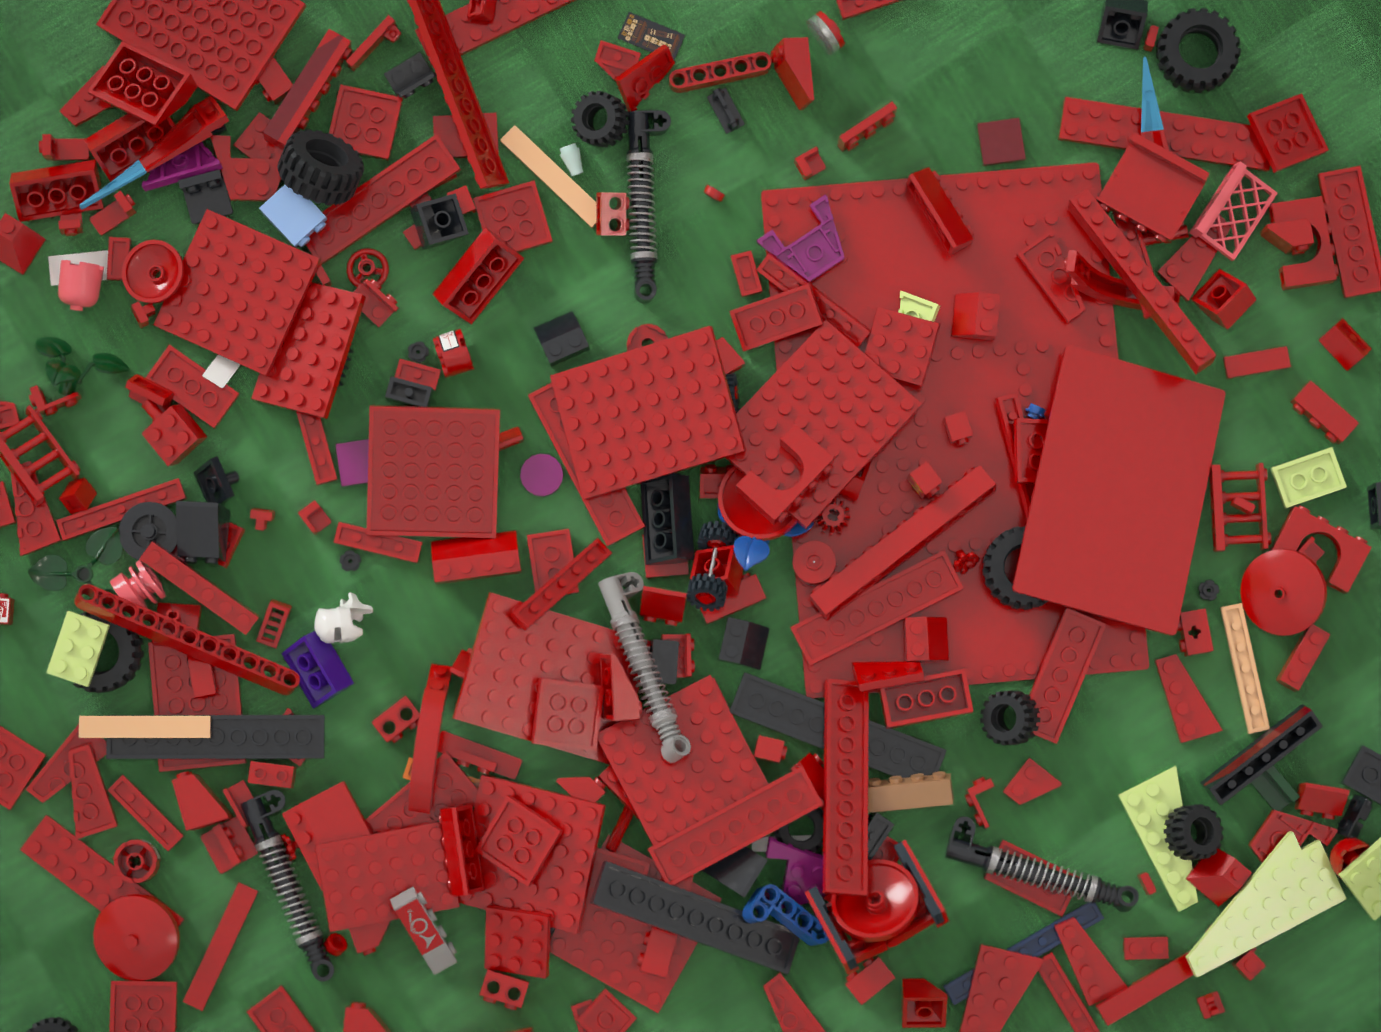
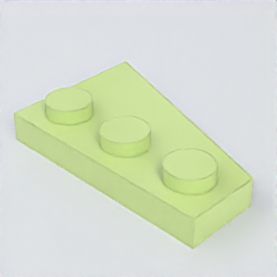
M900 290L901 303L899 313L932 322L935 321L940 305Z

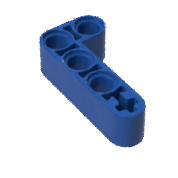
M773 884L757 888L742 911L743 919L750 924L764 921L770 914L810 946L820 945L828 941V937L818 919ZM765 890L769 893V900L765 898ZM782 904H783V905L785 906V908H786V912H785V913H783L782 910H781V905H782ZM754 908L758 911L757 918L753 914ZM798 917L802 920V926L798 924Z

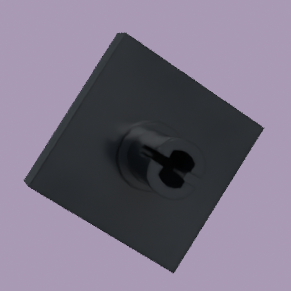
M218 456L210 458L193 472L206 502L223 505L235 496L231 485L239 482V475L235 470L225 473Z

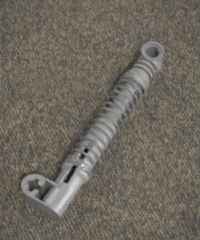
M635 572L608 577L600 581L598 585L612 618L610 621L614 631H617L615 636L620 637L618 642H622L620 648L625 650L623 655L628 657L625 661L630 662L628 668H632L631 674H638L633 680L640 679L641 681L636 684V687L643 686V689L638 693L645 692L646 695L641 697V700L648 699V702L643 706H651L650 709L646 710L647 713L653 711V715L649 716L652 727L659 731L658 735L661 736L660 740L663 741L661 754L667 762L675 763L690 752L691 745L685 736L679 735L681 731L676 724V710L672 708L673 704L669 703L671 698L665 697L668 691H665L664 688L666 686L661 684L663 678H660V672L656 671L658 666L654 665L655 659L651 658L653 653L648 652L650 646L646 645L648 641L643 639L645 634L641 633L642 627L638 626L640 621L636 612L631 610L628 599L642 590L644 586L643 579Z

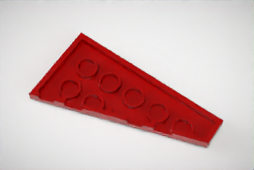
M980 944L959 1032H1000L1045 959Z

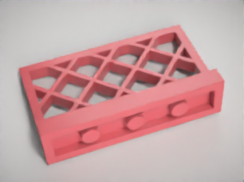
M1241 161L1231 167L1189 232L1195 238L1199 236L1231 261L1236 259L1277 195L1275 190L1246 169L1247 166ZM1244 176L1250 180L1252 188H1242L1241 180ZM1258 190H1264L1270 195L1266 201L1259 202ZM1253 191L1255 203L1246 204L1244 193ZM1239 193L1241 205L1232 206L1231 195ZM1256 206L1257 216L1249 219L1246 207ZM1242 208L1244 220L1235 221L1232 209ZM1228 210L1230 222L1221 223L1220 212ZM1245 223L1246 233L1238 236L1235 224ZM1231 225L1233 237L1224 238L1222 226ZM1217 227L1219 239L1213 240L1207 235V232L1210 228ZM1234 240L1235 250L1233 253L1226 249L1225 241Z

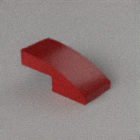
M187 655L195 699L217 695L212 665Z

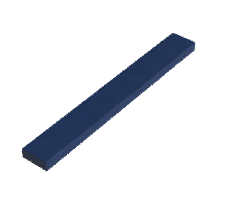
M1087 902L1006 950L1039 957L1061 944L1054 925L1074 917L1085 930L1103 920L1104 917L1096 903ZM974 968L943 985L953 1005L967 998Z

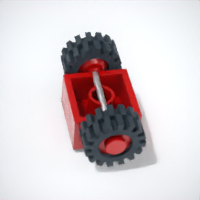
M710 521L708 525L706 523L703 524V527L700 529L698 548L702 550L695 552L686 597L691 606L696 605L695 608L697 609L701 607L703 608L702 611L707 609L714 611V608L719 610L720 607L724 606L726 596L738 595L743 568L734 553V542L739 535L729 526H726L725 522L719 524V521H715V524Z

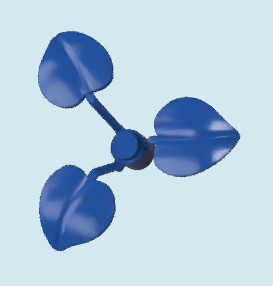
M717 503L718 517L722 522H725L720 512L719 503ZM797 522L784 536L794 537L810 530L814 522L807 529ZM740 536L735 540L734 553L745 571L764 561L769 556L770 548L768 545L770 540L763 541L756 539V537L750 538L748 536Z

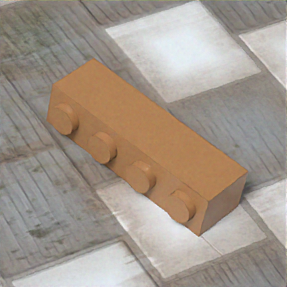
M938 771L928 776L918 773L908 778L892 776L888 780H881L880 778L868 780V813L953 805L954 795L951 773L946 774L944 771Z

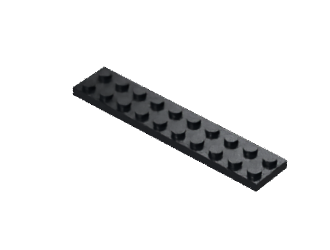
M744 672L730 709L731 714L824 749L825 703ZM869 720L868 767L891 776H902V778H908L918 773L928 776L939 771L947 750L899 731L886 729V726Z
M107 715L211 716V738H106V759H325V715Z
M603 861L590 901L593 905L783 974H789L800 939L784 926L768 920L750 924L743 919L741 910L608 861Z

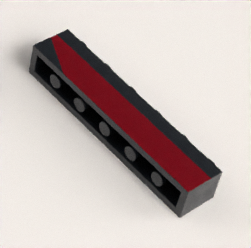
M1301 704L1200 783L1210 798L1219 805H1222L1316 733L1323 725L1310 708Z

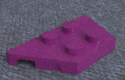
M200 142L149 171L150 175L147 181L142 182V187L144 191H149L177 183L178 180L221 170L223 167L220 161L212 155L211 151Z

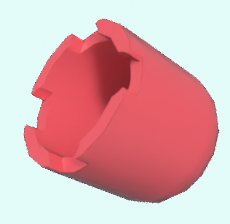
M61 260L58 285L60 301L70 305V310L83 311V307L94 306L99 298L104 267L86 262H80L78 265L71 263L70 260Z

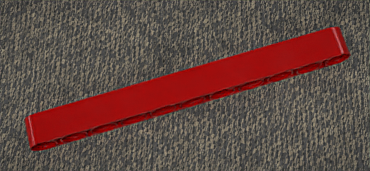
M85 584L80 587L75 596V605L80 610L279 694H292L300 683V677L294 670L96 586ZM82 595H88L91 600H85ZM102 603L109 604L111 609L105 608ZM123 612H128L131 617L124 616ZM143 620L149 621L152 626L145 625ZM163 629L170 630L172 634H166ZM183 638H189L192 643H187ZM204 646L210 647L212 652L206 651ZM224 654L229 655L232 660H227ZM244 663H249L252 669L245 667ZM264 671L269 672L272 677L266 676ZM284 680H289L292 686L287 685Z

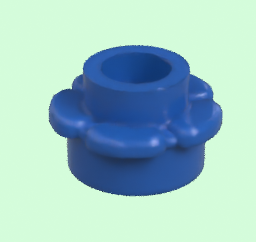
M1030 403L1029 408L1025 409L1029 412L1027 416L1032 419L1045 418L1046 410Z

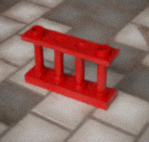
M29 405L26 407L25 412L28 417L4 432L0 431V459L36 507L43 503L44 491L69 475L73 480L79 479L80 468L74 460L71 461L42 422L43 417L41 413ZM33 424L40 434L15 450L13 448L10 450L6 444L7 439ZM46 441L52 451L28 467H23L18 461L19 457ZM58 458L65 468L44 482L35 484L31 479L32 474Z
M1263 463L1255 465L1256 471L1224 472V470H1221V465H1211L1209 485L1213 552H1223L1229 544L1260 543V551L1268 549V545H1271V533L1267 531L1265 481L1268 479V473ZM1256 479L1257 492L1225 493V491H1222V483L1225 480ZM1239 496L1247 501H1258V513L1227 515L1226 512L1223 513V504L1231 502L1234 497ZM1259 522L1260 535L1228 536V534H1224V525H1227V523Z

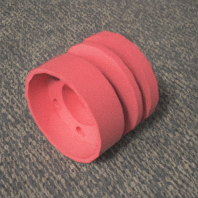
M138 560L136 565L140 572H137L130 566L129 572L132 576L130 579L123 573H120L110 580V584L119 597L148 609L144 601L148 598L152 603L157 604L158 601L154 593L161 599H164L167 595L154 571L141 560Z

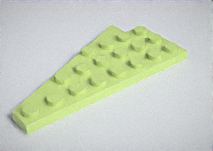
M1287 832L1187 954L1186 959L1195 977L1213 970L1346 900V896L1335 872L1331 868L1321 841L1315 840L1300 848L1294 832Z

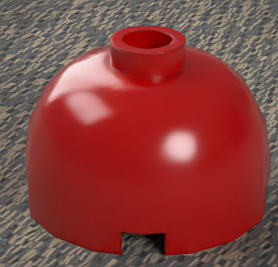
M1345 838L1339 841L1330 854L1331 868L1340 877L1338 874L1370 846L1357 838Z

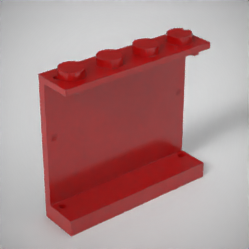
M1134 132L1130 138V144L1099 197H1096V200L1105 212L1109 213V211L1117 214L1116 217L1125 223L1130 221L1136 224L1135 228L1143 233L1148 231L1155 235L1154 238L1161 243L1167 241L1171 244L1207 182L1210 173Z

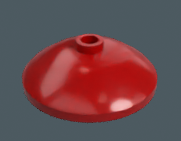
M148 240L136 245L126 256L122 267V280L128 293L135 299L150 304L160 303L170 298L178 290L184 275V265L179 252L172 245L161 240ZM160 271V277L156 278V274Z

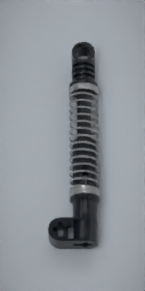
M662 110L631 111L628 117L629 150L626 152V161L629 163L627 168L630 169V172L627 173L630 176V179L627 180L630 182V186L627 188L631 190L628 193L631 196V199H629V202H631L629 209H635V212L629 213V215L636 216V219L629 220L630 223H636V226L629 227L632 230H636V232L629 235L637 236V239L630 240L631 243H637V246L630 247L631 250H637V252L630 254V260L634 269H636L634 274H637L634 276V279H636L634 281V297L643 304L651 302L657 292L656 281L654 280L655 269H653L658 259L657 249L654 248L657 243L653 241L657 238L653 234L657 231L653 227L656 225V222L653 221L656 216L652 214L656 211L652 207L655 205V202L652 200L655 198V195L652 194L655 190L652 187L654 181L651 180L654 177L651 174L654 170L651 165L654 162L649 136L664 135L668 131L671 118L667 112ZM648 117H652V123H654L652 129H649ZM657 119H660L661 123H663L662 127H659L658 123H656ZM638 140H640L641 152L638 149ZM648 287L651 295L643 296L640 293V288Z
M271 790L240 805L255 838L254 845L257 849L256 851L261 852L259 857H263L264 861L262 864H266L267 868L265 870H268L270 873L268 877L272 878L270 883L275 885L273 890L277 889L278 893L276 896H285L279 900V903L285 901L288 903L281 909L290 908L284 915H293L287 922L294 920L296 922L290 926L291 929L298 927V930L293 932L292 935L301 934L295 940L298 948L302 949L303 952H307L305 957H309L307 962H311L309 967L315 979L328 981L334 974V967L330 957L325 955L328 954L327 951L324 952L323 950L325 946L322 947L321 945L323 944V933L321 929H318L320 926L311 927L317 920H308L314 913H305L311 909V906L303 908V905L308 903L309 900L300 901L306 894H297L303 887L295 888L299 886L300 881L296 880L297 874L293 873L295 868H291L290 864L292 861H288L289 855L285 854L286 848L282 847L284 842H281V835L278 831H275L269 817L284 808L286 803L285 796L278 790ZM271 796L280 797L279 806L269 805L272 812L267 813L261 798L266 797L267 801L270 802ZM260 824L264 825L269 839H264L259 827ZM320 964H326L330 969L329 974L325 977L317 974V967Z
M963 816L958 818L951 829L945 858L979 867L986 873L992 874L996 872L997 876L1003 874L1004 878L1009 876L1010 880L1016 878L1017 882L1023 880L1024 884L1030 882L1031 886L1036 884L1037 888L1043 883L1044 890L1050 885L1051 892L1055 888L1058 894L1063 890L1064 896L1070 891L1071 898L1077 893V899L1079 900L1083 896L1085 902L1094 904L1102 900V904L1107 902L1109 906L1112 903V906L1120 912H1129L1139 900L1138 891L1132 886L1126 885L1122 887L1118 885L1116 888L1115 884L1111 886V883L1106 884L1101 877L1094 875L1090 877V874L1087 875L1085 880L1082 879L1083 872H1081L1080 878L1075 877L1076 870H1074L1073 876L1068 875L1070 868L1067 869L1065 874L1062 873L1063 866H1061L1058 872L1055 871L1056 864H1054L1053 870L1048 869L1049 862H1047L1045 868L1043 860L1036 862V858L1029 860V856L1026 859L1022 857V854L1020 857L1016 856L1015 852L1012 855L1009 854V850L1005 853L999 847L991 845L985 847L972 843L976 826L969 817ZM961 827L965 828V829H964L965 834H964L962 840H961V839H958V837L960 836V834H961V832H962V828H961ZM1121 896H1128L1130 903L1124 902Z

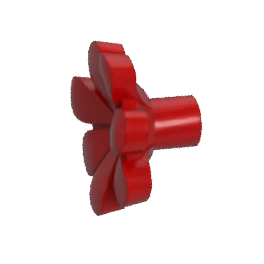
M960 549L956 552L958 560L954 562L953 568L955 572L961 570V573L965 574L968 572V567L973 568L976 566L980 557L974 552L965 554L963 549Z
M283 834L281 839L286 847L285 853L289 855L288 860L293 861L296 859L295 852L299 846L296 840L292 841L289 836Z

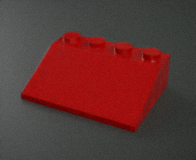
M122 41L87 93L157 127L185 105L198 86L190 73Z
M345 781L282 813L321 890L322 885L315 845L372 834Z

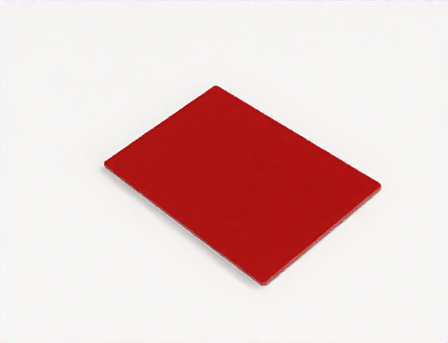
M1066 346L1063 352L1012 590L1016 593L1166 635H1175L1222 415L1225 391L1075 346Z

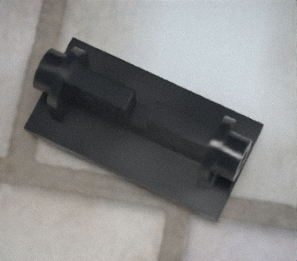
M726 87L723 89L718 88L713 91V94L707 96L726 134L745 125Z
M1354 795L1348 804L1344 817L1339 822L1337 834L1346 836V838H1358L1363 824L1358 822L1360 818L1366 821L1373 808L1371 806L1372 802L1368 798Z

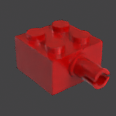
M149 399L141 406L153 420L152 424L141 434L167 466L179 464L208 437L181 404L172 405L165 412Z

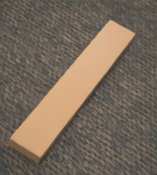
M514 125L500 139V142L583 221L593 228L596 225V202Z
M1239 603L1220 607L1247 732L1251 734L1269 730L1270 725L1243 605Z
M79 716V738H211V716Z

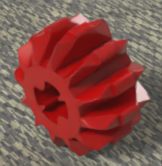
M835 498L832 504H829L823 513L817 517L822 518L816 522L817 526L825 524L822 528L823 532L826 531L827 527H830V534L833 535L834 528L836 527L837 531L842 533L840 524L846 528L849 526L843 519L850 520L852 516L844 514L850 508H841L844 504L843 500L840 501L839 505H836ZM830 511L838 513L837 521H832L833 519L830 521L828 519Z

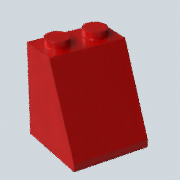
M186 771L177 774V779L172 780L186 831H194L234 818L230 810L199 775Z

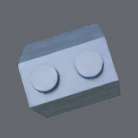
M286 185L280 188L259 208L266 219L295 248L306 245L310 241L309 236L314 231L318 233L326 226L325 221L327 218L310 199L307 200L302 195H297L293 192V189L288 188Z

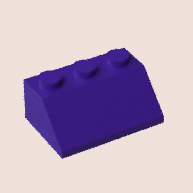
M316 631L303 636L281 653L289 668L298 673L300 677L299 685L313 709L339 695L354 684L332 644L321 641Z

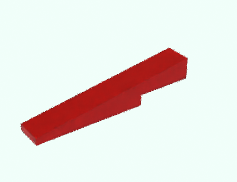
M1190 951L1095 1005L1104 1023L1107 1026L1111 1025L1193 976L1194 974L1186 959Z

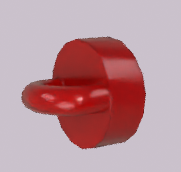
M332 933L324 941L323 946L331 955L340 956L347 949V941L342 935Z

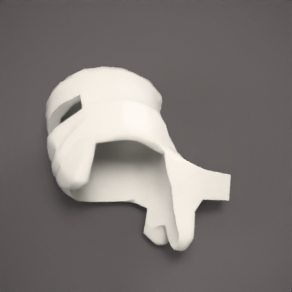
M350 592L348 594V601L340 600V607L318 609L314 624L316 634L325 643H348L362 636L363 629L353 625L352 621H362L364 618L363 614L373 613V607L362 604L358 600L357 595Z

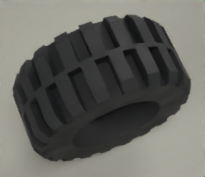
M1192 8L1187 13L1181 12L1168 22L1161 33L1156 52V59H1159L1158 67L1160 71L1163 70L1165 72L1163 77L1167 81L1169 79L1173 81L1172 86L1175 88L1181 86L1183 91L1188 93L1190 90H1195V93H1202L1203 90L1209 92L1214 90L1216 86H1221L1236 68L1241 49L1238 48L1240 38L1235 36L1237 30L1234 25L1231 27L1228 25L1230 20L1226 17L1223 19L1218 17L1219 12L1217 11L1208 13V8H1201L1200 11ZM1198 33L1211 39L1216 46L1218 54L1214 64L1208 68H1195L1187 64L1179 52V44L1184 36Z
M301 130L291 135L287 140L278 162V172L285 185L293 189V192L297 195H302L304 199L313 200L318 204L340 205L353 197L363 175L364 164L357 150H353V146L349 143L346 144L343 139L336 138L330 133H322L319 130Z
M1017 526L1001 533L989 545L983 558L982 574L985 577L986 587L991 591L990 594L994 598L999 599L1000 603L1011 606L1013 609L1029 610L1040 607L1048 601L1014 592L1012 590L1013 584L1006 577L1004 571L1005 560L1012 551L1021 548L1025 526Z
M82 613L81 615L110 624L108 633L118 643L119 657L117 663L111 669L104 672L94 671L89 687L73 683V685L77 688H83L84 691L97 693L122 688L136 676L135 672L140 670L142 665L140 660L144 658V651H141V645H144L143 640L135 632L90 613Z

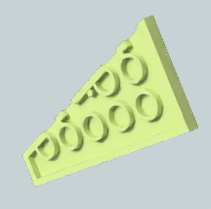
M1174 766L1119 794L1118 797L1177 912L1197 903L1198 899L1196 888L1185 879L1193 869L1192 861L1182 860L1180 857L1173 855L1174 851L1168 849L1169 843H1165L1164 839L1167 838L1166 834H1164V829L1167 826L1164 824L1166 820H1169L1168 815L1174 812V809L1183 806L1177 768Z

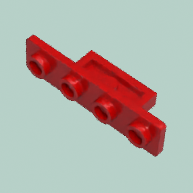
M441 731L438 752L445 753L447 751L451 757L457 759V764L469 767V764L478 766L477 771L487 775L492 771L513 780L516 779L522 759L446 731Z

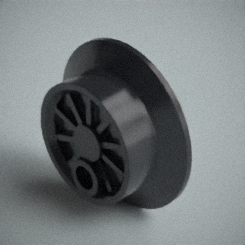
M139 503L130 508L120 522V542L124 550L137 560H140V557L153 540L170 552L177 545L176 517L170 509L160 503Z

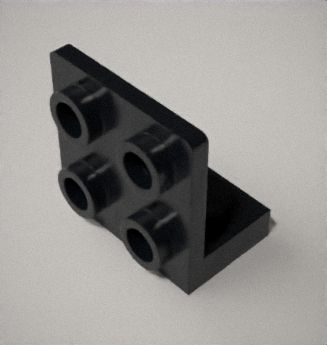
M421 52L416 53L383 73L396 96L408 98L416 93L414 89L421 85L424 88L433 83V77L436 76L435 72L429 68Z
M220 170L178 180L179 187L185 196L192 224L201 222L206 209L222 216L233 214L229 194Z

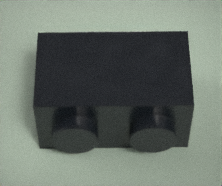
M391 376L385 398L388 401L406 406L430 407L434 390L429 386Z

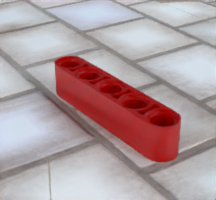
M757 52L678 69L670 74L669 86L673 92L683 93L762 76L770 71L771 57L765 52ZM763 59L767 62V66L760 68L756 65V62ZM738 64H743L747 69L744 72H738L735 67ZM722 68L726 71V74L719 77L714 72L716 69ZM696 73H703L705 79L697 81L694 79V75ZM677 77H681L685 81L680 86L673 83V80Z

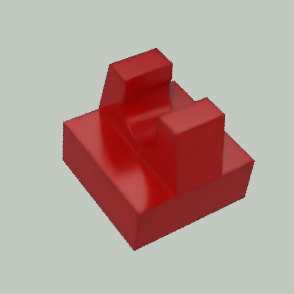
M138 301L131 305V311L140 328L147 326L149 323L148 318L155 315L153 304L141 306Z
M260 508L251 509L250 518L256 519L255 529L264 531L267 527V521L274 520L275 511Z
M1218 991L1196 998L1203 1019L1225 1012Z

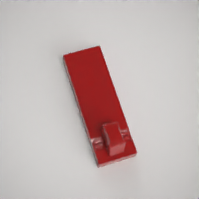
M390 15L382 21L346 60L347 66L351 70L355 71L384 39L395 43L402 34L396 27L395 20Z

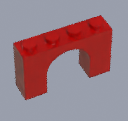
M1322 196L1272 203L1268 207L1270 223L1310 218L1312 233L1317 241V252L1312 260L1305 263L1282 266L1279 269L1282 290L1333 283L1337 279L1339 271L1337 264H1334L1333 261L1335 248L1334 244L1330 243L1329 235H1331V225L1326 221L1325 214L1328 213L1326 201L1323 202Z
M796 424L780 439V445L800 463L803 476L799 483L786 490L774 489L750 470L736 485V492L773 525L778 521L780 523L783 522L789 515L788 510L792 506L797 507L804 499L803 494L807 490L811 492L818 485L819 482L817 480L822 475H828L834 467L832 465L834 458Z
M1303 506L1291 508L1269 551L1276 549L1297 550L1301 541L1309 534L1326 536L1333 542L1337 551V560L1326 581V585L1342 594L1348 593L1372 548L1367 545L1368 541L1358 536L1354 538L1348 535L1349 531L1340 526L1335 528L1329 525V520L1321 516L1316 518L1310 514L1311 511Z

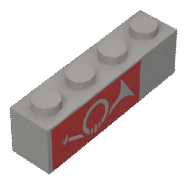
M411 887L390 899L396 914L434 975L457 963L454 955L457 953V950L451 941L447 943L445 939L447 934L442 925H436L437 917L431 908L427 910L425 906L427 901L422 892L417 893L415 888Z

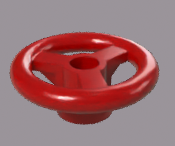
M365 248L356 251L350 257L346 271L348 279L355 287H358L366 276H371L372 274L381 275L376 281L381 286L388 277L389 265L381 252ZM367 255L377 257L383 269L376 268L374 262L368 259ZM360 257L361 261L358 264V270L360 273L355 277L353 274V265L355 261ZM367 265L371 266V270H370V271H368V272H365V271H364V267H365V266H367Z

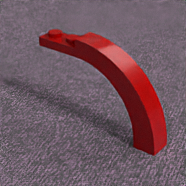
M1077 250L1068 251V258H1065L1064 268L1072 277L1071 285L1075 289L1107 303L1141 310L1138 299L1122 279L1098 271ZM1163 286L1179 306L1180 292L1175 286Z
M431 664L415 740L408 811L428 814L431 811L440 732L452 677L450 672L452 666Z

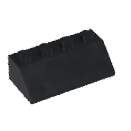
M672 473L640 483L642 517L645 525L643 528L645 564L661 565L693 561L694 543L689 475Z

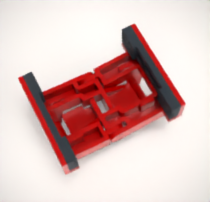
M906 840L894 845L902 863L901 866L906 868L916 881L920 895V904L913 922L899 935L878 942L862 941L850 936L852 940L849 941L845 934L846 932L841 929L834 917L831 902L825 904L817 887L804 892L847 975L859 970L858 963L888 950V947L891 948L899 945L935 923L937 928L949 922L942 903Z

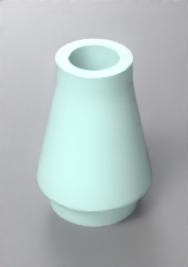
M576 143L560 148L561 154L559 155L570 171L571 176L583 173L580 149L577 148Z

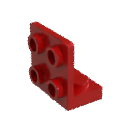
M365 279L353 292L366 296L361 312L379 328L393 312L399 309L396 306L398 302L390 294L385 296L380 291L382 287L374 279L370 281Z

